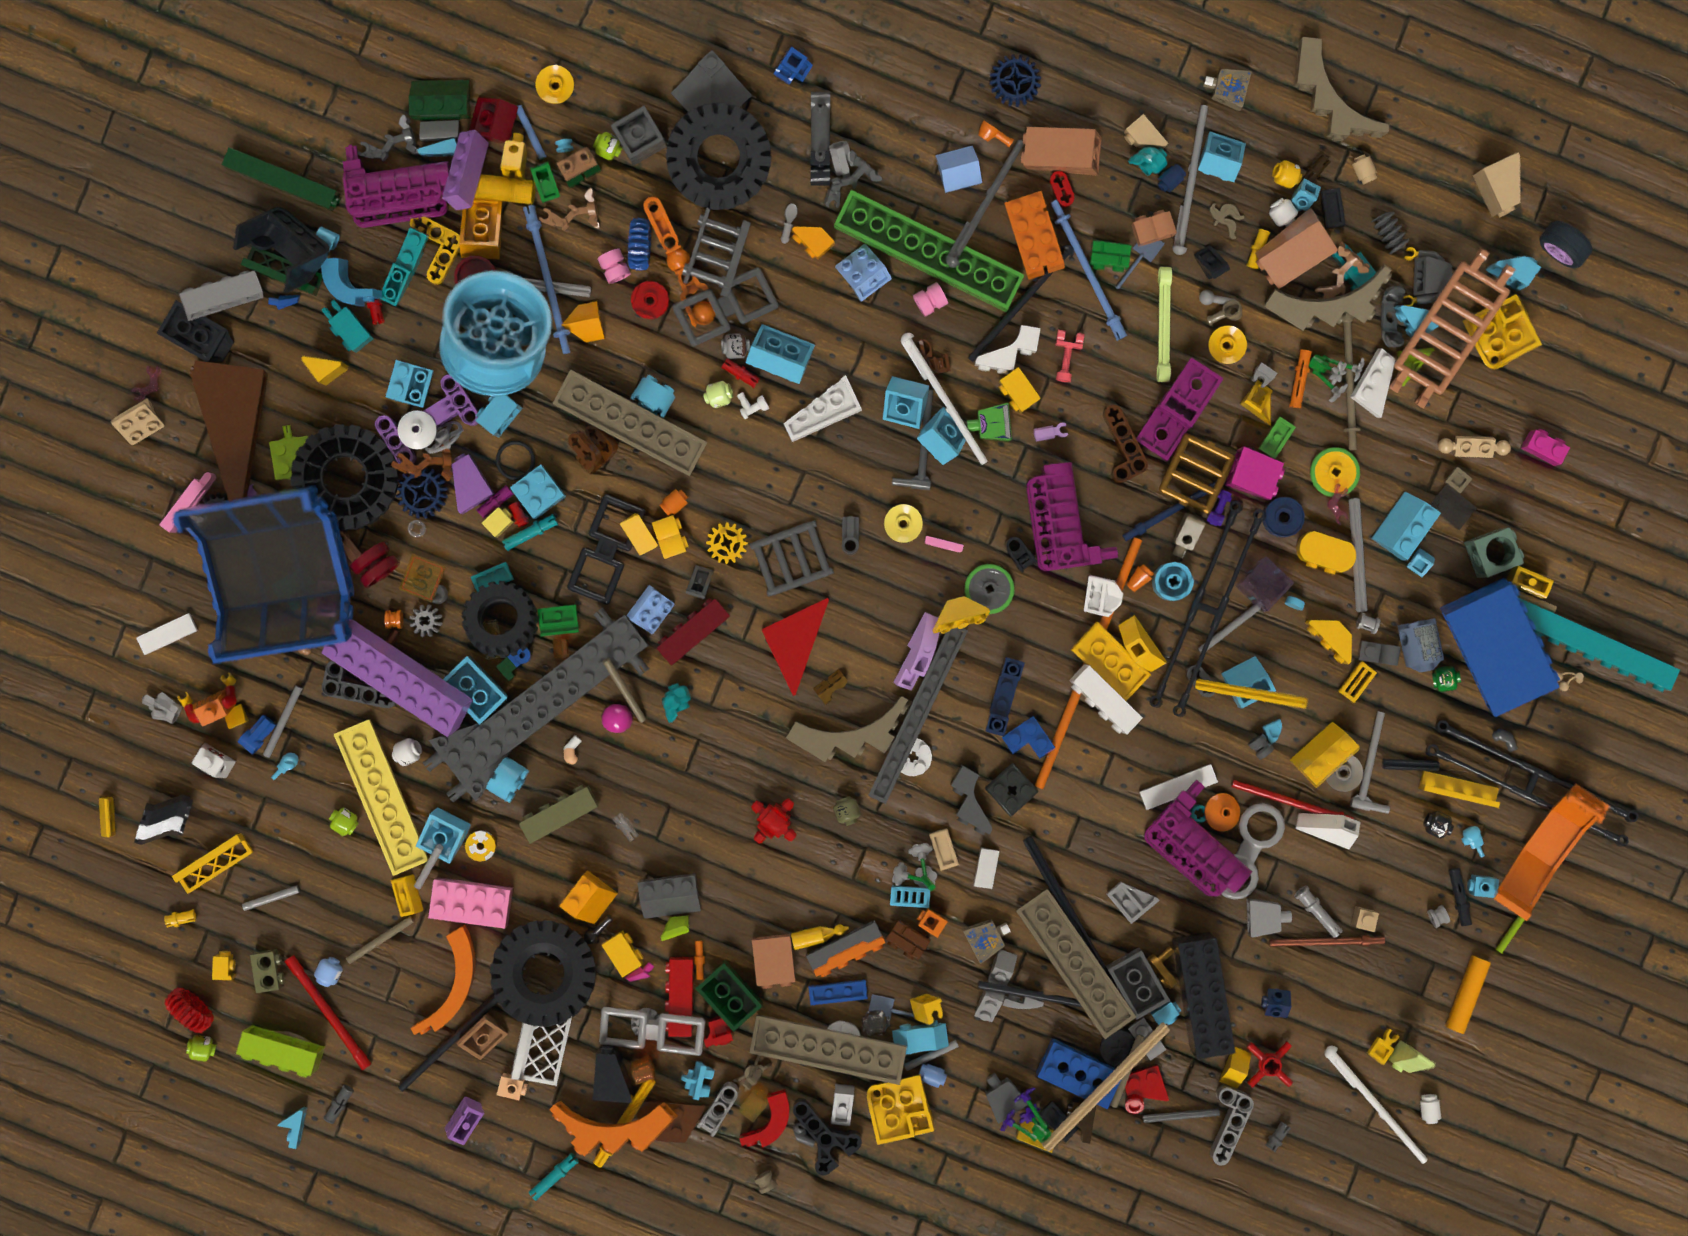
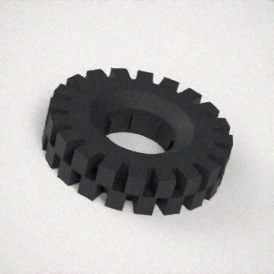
M344 424L334 425L331 428L325 427L320 429L317 434L311 435L305 440V444L299 447L296 452V458L292 462V477L290 479L293 490L314 486L317 490V497H322L328 504L326 509L329 512L333 511L336 515L339 530L348 531L350 529L364 528L363 526L368 524L371 525L388 511L390 504L396 496L398 470L391 466L392 462H395L394 457L381 438L379 439L371 431L361 429L359 426H344ZM342 457L351 458V461L353 459L357 460L364 467L361 470L366 473L365 484H361L363 488L356 495L352 493V496L347 498H341L339 494H336V496L331 494L326 489L327 483L324 484V472L328 471L326 469L333 460L338 461V458ZM301 496L295 497L304 511ZM314 510L304 511L309 517L318 516Z
M544 920L533 921L524 926H519L511 934L506 935L493 955L494 959L490 967V982L495 998L506 1013L528 1025L547 1027L566 1022L586 1006L595 987L596 965L592 951L575 930L562 923ZM539 953H548L547 956H550V954L555 955L561 961L559 964H563L564 978L561 977L563 980L562 984L556 991L552 989L553 992L546 995H539L540 992L538 991L537 994L530 991L526 986L528 983H524L523 970H526L524 968L525 964L531 957L536 958L535 955Z

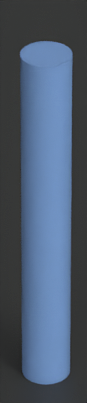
M518 105L517 114L539 160H543L546 158L545 152L522 105Z

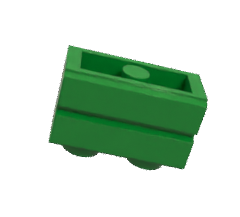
M1093 240L1089 264L1096 270H1105V267L1112 268L1113 272H1124V270L1129 268L1132 246L1130 244Z

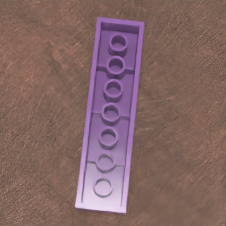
M349 620L352 637L347 642L324 646L323 655L446 737H449L459 729L473 701L472 698L354 620ZM333 627V629H332L330 635H335V634H336L334 627Z

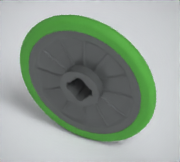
M984 564L975 568L968 575L964 588L965 596L989 608V614L1004 610L1011 603L1015 590L1011 575L1004 568L995 564ZM991 584L994 591L988 594L985 587Z

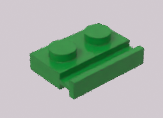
M577 605L538 609L540 637L579 632Z

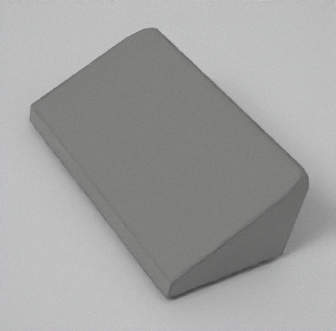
M459 120L420 122L419 137L422 142L445 141L451 138L458 140Z

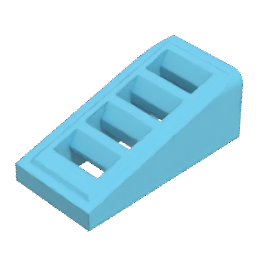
M455 138L418 148L417 150L422 157L454 156L457 141Z
M892 885L891 906L929 908L930 890L928 888ZM897 891H901L900 901H897ZM905 891L909 892L908 902L904 901ZM913 892H917L916 902H912ZM921 892H924V903H920Z

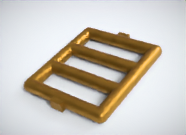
M1185 433L1159 486V492L1179 501L1178 504L1185 507L1188 505L1202 513L1210 514L1233 466L1235 456L1216 447L1213 442H1205ZM1188 443L1225 459L1226 462L1222 471L1184 453ZM1180 460L1218 477L1214 488L1177 471L1176 468ZM1172 477L1209 494L1206 505L1168 488Z

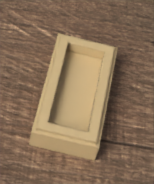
M945 828L930 833L929 836L940 870L958 866L959 863L948 829Z

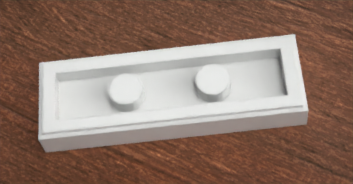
M188 613L137 637V641L144 655H147L198 631L191 614Z

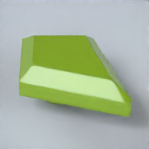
M689 916L669 917L661 935V941L688 933Z

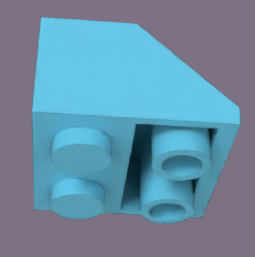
M396 360L386 398L424 408L434 371Z
M1256 656L1221 673L1226 684L1272 692L1276 691L1269 675ZM1232 696L1238 708H1244L1258 701Z

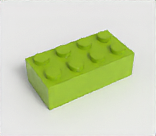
M251 1025L242 1032L236 1054L241 1055V1058L244 1060H258L261 1065H275L281 1071L289 1072L291 1070L297 1072L296 1074L299 1076L308 1077L319 1069L325 1046Z

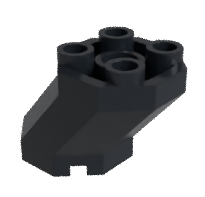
M180 795L156 805L146 803L134 843L143 845L168 835L182 836L193 799L186 795Z

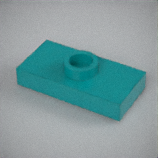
M507 562L471 576L477 592L480 591L478 587L482 585L488 587L489 582L494 581L495 584H499V581H506L507 583L514 580Z

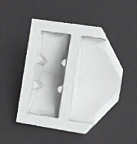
M1089 575L1084 611L1109 617L1122 604L1123 592L1114 580Z

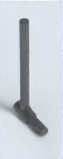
M933 390L928 392L922 428L931 420ZM922 444L920 447L918 476L916 475L912 479L893 478L892 485L930 490L931 480L926 476L928 450Z

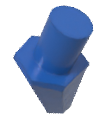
M280 295L279 298L269 297L268 304L275 305L280 310L298 303L300 295Z

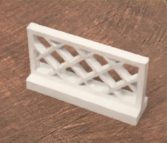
M572 1018L561 1025L556 1024L557 1028L549 1033L545 1027H542L546 1035L538 1040L533 1036V1031L540 1026L522 1023L511 1079H523L557 1086ZM560 1030L563 1034V1039L555 1044L550 1035ZM548 1037L553 1046L543 1051L539 1042ZM537 1045L542 1053L532 1059L529 1049ZM556 1049L559 1057L551 1063L546 1054ZM544 1056L549 1065L539 1070L535 1061ZM530 1064H533L538 1071L532 1076L524 1075L525 1068ZM551 1067L555 1072L554 1079H545L542 1072Z

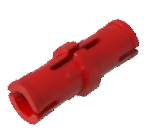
M729 358L725 360L721 367L734 375L735 379L738 381L742 380L752 388H755L760 380L759 377L747 371L746 367L739 366Z

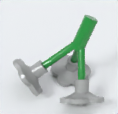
M928 843L916 844L908 850L909 854H912L913 857H918L922 868H917L915 871L916 875L914 876L907 872V866L903 862H899L898 866L894 868L892 878L896 886H900L905 880L913 879L914 883L918 884L920 888H928L930 891L935 889L937 874L935 871H932L930 866L925 865V855H928L933 850L932 846H929Z

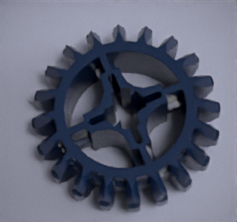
M1012 54L1011 60L1005 56L1004 63L998 60L997 64L999 67L993 66L992 70L995 73H990V78L995 80H991L989 85L995 86L991 89V92H998L995 96L996 99L1003 97L1002 104L1008 100L1009 107H1011L1013 102H1015L1016 107H1019L1020 101L1023 105H1026V98L1032 101V95L1038 94L1036 89L1041 87V84L1038 83L1041 80V76L1036 74L1040 70H1033L1035 62L1029 65V57L1022 61V55L1015 59V55ZM1011 67V75L1000 79L1001 73ZM1018 67L1024 69L1029 76L1022 75L1018 71ZM1014 73L1016 80H1020L1018 81L1017 87L1014 81H1011L1013 79ZM1031 82L1030 88L1025 93L1020 94V86ZM1001 85L1010 87L1014 95L1007 93Z
M428 467L423 469L422 474L417 477H426L425 481L421 485L415 486L411 484L416 479L414 474L410 473L411 476H408L404 473L403 477L406 480H398L400 484H403L402 488H396V490L401 491V494H397L396 498L403 499L398 504L400 506L405 504L402 510L406 512L410 509V516H413L416 512V518H420L422 513L424 518H428V512L431 516H435L434 509L440 512L441 508L438 505L445 506L446 503L441 500L442 498H448V495L443 494V491H448V487H442L446 481H438L441 478V474H437L434 477L435 470H430L428 474ZM431 481L436 486V496L430 492ZM424 487V492L430 497L421 495L422 498H420V493L415 489L423 490ZM408 489L414 493L413 505L408 499ZM426 499L433 501L426 508H418L419 504H422Z

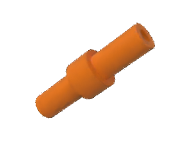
M698 940L695 941L694 965H696V980H703L705 956H703V941Z

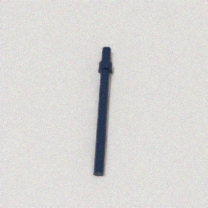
M1217 480L1212 482L1208 486L1214 488ZM1199 490L1188 497L1197 501L1207 495V493ZM1176 503L1144 523L1136 524L1135 528L1122 535L1123 539L1126 542L1138 534H1144L1147 532V529L1185 508V506Z

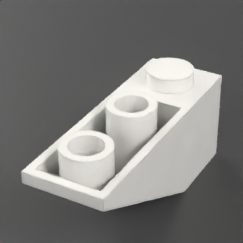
M1299 813L1296 829L1350 849L1359 836L1360 822L1344 815Z

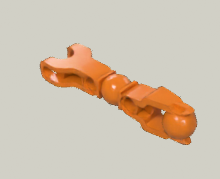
M656 197L647 198L644 202V209L662 247L667 251L665 252L667 255V266L675 272L676 276L678 275L683 291L680 295L681 301L685 300L689 294H695L697 290H707V285L704 283L700 284L697 277L692 276L691 282L683 283L681 279L685 263L689 264L690 255L679 245L676 233L660 200ZM651 206H658L656 212L650 211ZM673 238L676 241L675 246L672 248L666 247V239ZM708 301L697 302L692 310L690 306L685 308L691 324L695 328L697 324H710L716 316Z

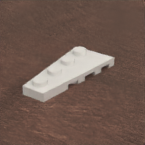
M847 376L842 377L834 386L832 385L820 397L814 399L811 404L784 423L792 442L862 411Z

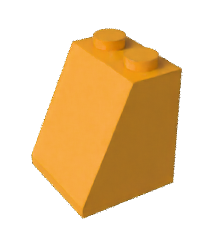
M587 870L561 903L560 907L576 919L595 924L618 893Z

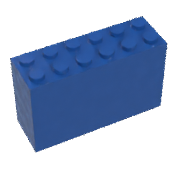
M1505 578L1440 607L1486 706L1494 717L1560 688L1558 684L1560 678L1556 670H1553L1552 666L1549 665L1552 664L1548 653H1545L1544 649L1541 648L1544 644L1541 638L1533 632L1536 627L1533 621L1525 615L1528 612L1523 601L1521 602L1517 598L1520 595L1515 584L1513 585L1511 581L1508 582Z

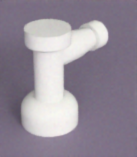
M744 392L737 395L743 407L740 409V412L744 419H747L749 415L760 409L763 411L770 409L763 395L758 397L757 403L753 405L749 404Z

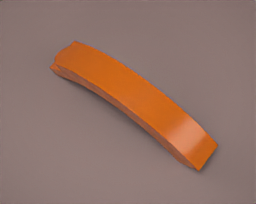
M466 925L459 927L446 936L455 959L456 969L452 990L440 1009L410 1028L414 1035L419 1032L421 1035L431 1030L430 1026L434 1032L442 1028L460 1010L470 993L474 981L476 959L473 941Z

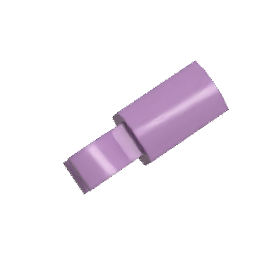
M1060 423L1056 427L1051 425L1033 429L1035 441L1053 439L1056 435L1062 438L1066 437L1068 433L1060 432V427L1066 426V423Z

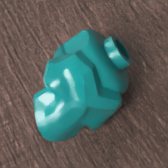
M1143 147L1128 162L1129 164L1139 165L1143 173L1149 176L1152 173H1160L1167 166V154L1160 147L1158 149L1155 147Z
M679 683L669 686V691L662 698L665 715L669 723L676 719L677 712L690 707L688 703L691 700L689 690L685 685L679 686Z

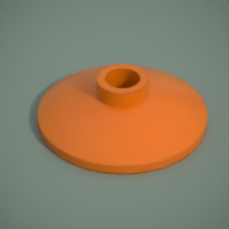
M1215 794L1206 803L1205 819L1208 825L1216 831L1224 832L1231 830L1240 818L1239 804L1229 794ZM1225 809L1227 810V815H1226V816L1224 815V810H1225Z

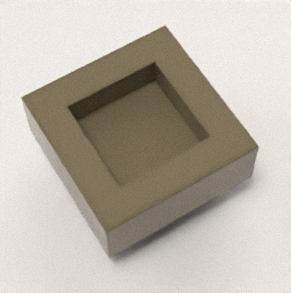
M1455 467L1444 483L1458 494H1461L1472 478L1459 467Z

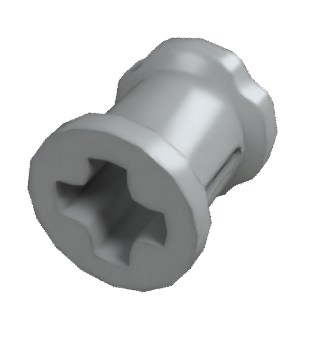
M1361 612L1356 622V628H1362L1371 631L1372 634H1376L1381 619H1374Z

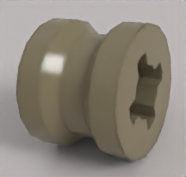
M770 1170L754 1178L755 1184H758L760 1187L759 1191L761 1194L777 1186V1182L772 1179Z

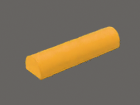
M1473 955L1471 956L1445 1027L1465 1034L1491 962Z

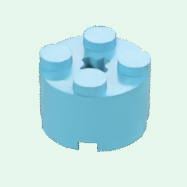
M647 375L646 378L643 377L630 398L633 401L636 398L639 401L637 405L655 415L661 413L660 417L664 418L675 399L674 390L667 385L661 386L657 383V379Z
M1178 562L1162 564L1156 569L1152 577L1154 592L1160 598L1168 601L1183 599L1191 592L1194 584L1193 576L1188 567ZM1175 577L1176 585L1170 586L1169 579Z
M506 757L495 770V774L489 780L486 789L510 803L516 794L515 791L517 789L520 790L523 786L524 779L528 775L529 770Z

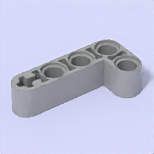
M1226 1084L1218 1086L1216 1096L1221 1103L1229 1106V1109L1210 1149L1211 1158L1217 1165L1221 1166L1229 1162L1254 1106L1253 1100L1247 1093ZM1227 1090L1230 1091V1096L1223 1099L1222 1093ZM1241 1099H1248L1245 1106H1239ZM1234 1116H1240L1238 1123H1231ZM1226 1134H1232L1231 1140H1223ZM1222 1152L1224 1154L1223 1156H1216L1217 1153L1221 1154Z

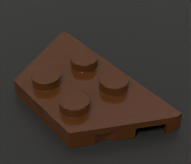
M645 1100L636 1113L637 1118H643L664 1102ZM665 1102L678 1116L655 1141L685 1143L703 1114L706 1105Z

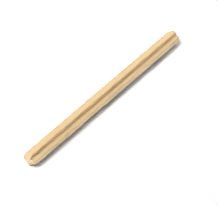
M1162 1022L1042 1143L1043 1147L1047 1151H1051L1170 1031V1028Z

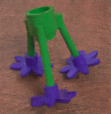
M1033 1087L1027 1089L1025 1093H1021L1014 1100L1015 1103L1020 1099H1023L1025 1103L1027 1102L1029 1107L1025 1108L1026 1112L1019 1115L1021 1117L1020 1123L1026 1121L1028 1124L1030 1121H1033L1035 1124L1031 1129L1033 1133L1015 1123L1016 1121L1012 1119L1015 1115L1014 1109L1007 1114L1000 1131H1005L1007 1126L1015 1127L1029 1136L1034 1142L1038 1140L1040 1143H1043L1051 1136L1052 1132L1039 1115L1038 1111H1040V1108H1036L1037 1105H1033L1030 1101L1029 1094L1035 1090Z

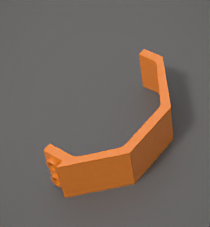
M1575 784L1553 806L1521 849L1496 890L1494 899L1527 921L1532 915L1535 904L1558 867L1583 834L1596 821L1599 823L1603 821L1605 812L1610 806Z

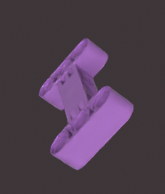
M445 375L441 379L440 385L447 396L423 412L433 418L436 428L457 415L460 416L464 423L470 426L477 425L478 422L475 420L472 422L467 421V414L469 412H474L475 415L478 413V409L468 393L457 381H455V386L452 389H447V381L453 378L450 375ZM463 395L465 397V403L463 405H457V398ZM387 416L378 417L375 427L399 464L401 463V460L396 457L398 453L404 454L408 452L410 454V461L414 464L416 455L412 448L404 445L401 440L397 446H393L391 443L392 438L398 436V426L395 421ZM384 420H388L390 423L387 430H383L381 427ZM419 426L413 427L414 433L419 432Z

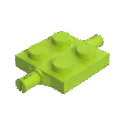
M287 425V427L282 426L285 438L269 442L275 480L290 479L292 477L291 466L296 458V452L300 446L305 444V440L308 438V436H292L291 425Z

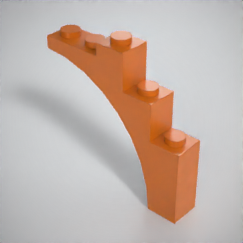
M561 1101L549 1109L553 1117L566 1126V1131L576 1137L571 1143L574 1146V1150L583 1156L591 1153L600 1142L607 1152L614 1154L629 1139L632 1146L642 1152L678 1116L665 1102L641 1119L618 1124L600 1123L584 1118L572 1111Z

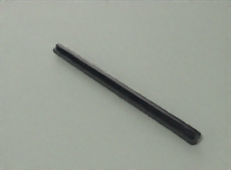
M1028 836L1023 840V843L1057 903L1115 985L1113 978L1033 837Z

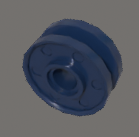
M1277 498L1269 502L1264 508L1267 514L1266 519L1262 521L1264 528L1275 537L1286 538L1295 535L1304 524L1305 514L1303 508L1292 498ZM1281 512L1286 513L1288 516L1285 523L1279 520Z

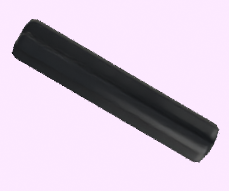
M1382 760V768L1390 770L1439 771L1440 768L1439 761Z

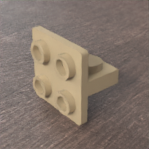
M148 398L116 416L111 421L112 425L131 445L138 443L164 427V423L156 415Z

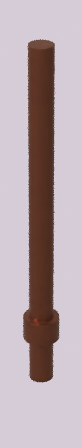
M1369 935L1338 938L1269 939V947L1361 945L1366 947L1370 946V944H1385L1384 936L1370 937Z

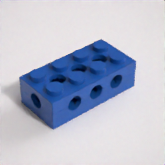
M1052 1038L1036 1074L1037 1077L1086 1099L1116 1068ZM1066 1062L1065 1068H1058L1059 1063ZM1077 1071H1084V1074L1081 1077L1075 1076V1073ZM1096 1078L1101 1079L1100 1084H1092ZM1121 1080L1097 1105L1108 1109Z

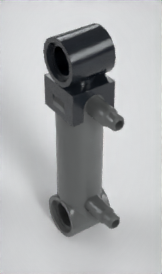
M811 91V186H830V92Z

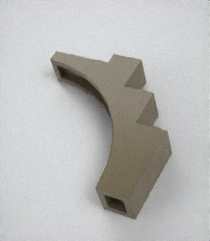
M1302 37L1298 45L1294 87H1298L1301 91L1313 89L1310 112H1315L1317 116H1327L1329 114L1326 137H1332L1333 141H1343V139L1350 135V132L1355 136H1362L1363 133L1371 134L1373 138H1382V136L1386 135L1389 132V124L1376 122L1358 114L1348 107L1337 95L1324 70L1322 39Z
M1383 264L1377 273L1362 286L1333 298H1300L1274 288L1264 303V307L1302 331L1306 327H1311L1315 320L1313 318L1314 315L1334 327L1336 323L1340 324L1346 316L1344 314L1345 311L1365 323L1367 319L1370 321L1376 313V310H1374L1375 304L1371 302V299L1375 300L1381 292L1379 288L1382 283L1386 284L1391 278V267Z
M900 696L893 707L881 718L869 725L850 731H821L796 721L786 739L824 762L827 759H832L836 752L835 746L854 758L857 754L861 756L866 747L863 745L864 742L885 753L886 750L890 751L894 743V736L888 732L890 730L894 731L899 721L896 719L900 713L904 714L909 706L907 704L908 699Z

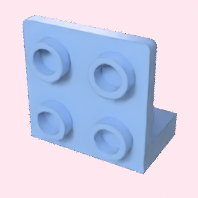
M863 244L835 266L861 302L892 279L884 264L866 244Z

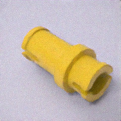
M192 909L181 913L172 912V915L164 916L166 927L169 928L195 922L197 917L195 910Z

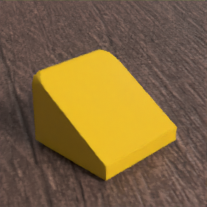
M242 704L235 706L225 716L228 729H233L249 721Z

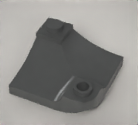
M712 50L698 62V65L671 92V95L687 112L710 103H727L741 108L752 98L750 92Z

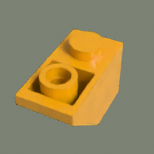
M822 227L792 228V238L798 244L802 243L806 247L805 252L812 259L815 257L819 260L835 245V241Z

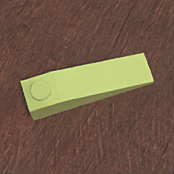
M1399 1040L1395 1050L1388 1059L1393 1063L1392 1067L1401 1073L1403 1070L1411 1073L1434 1068L1435 1063L1401 1040Z

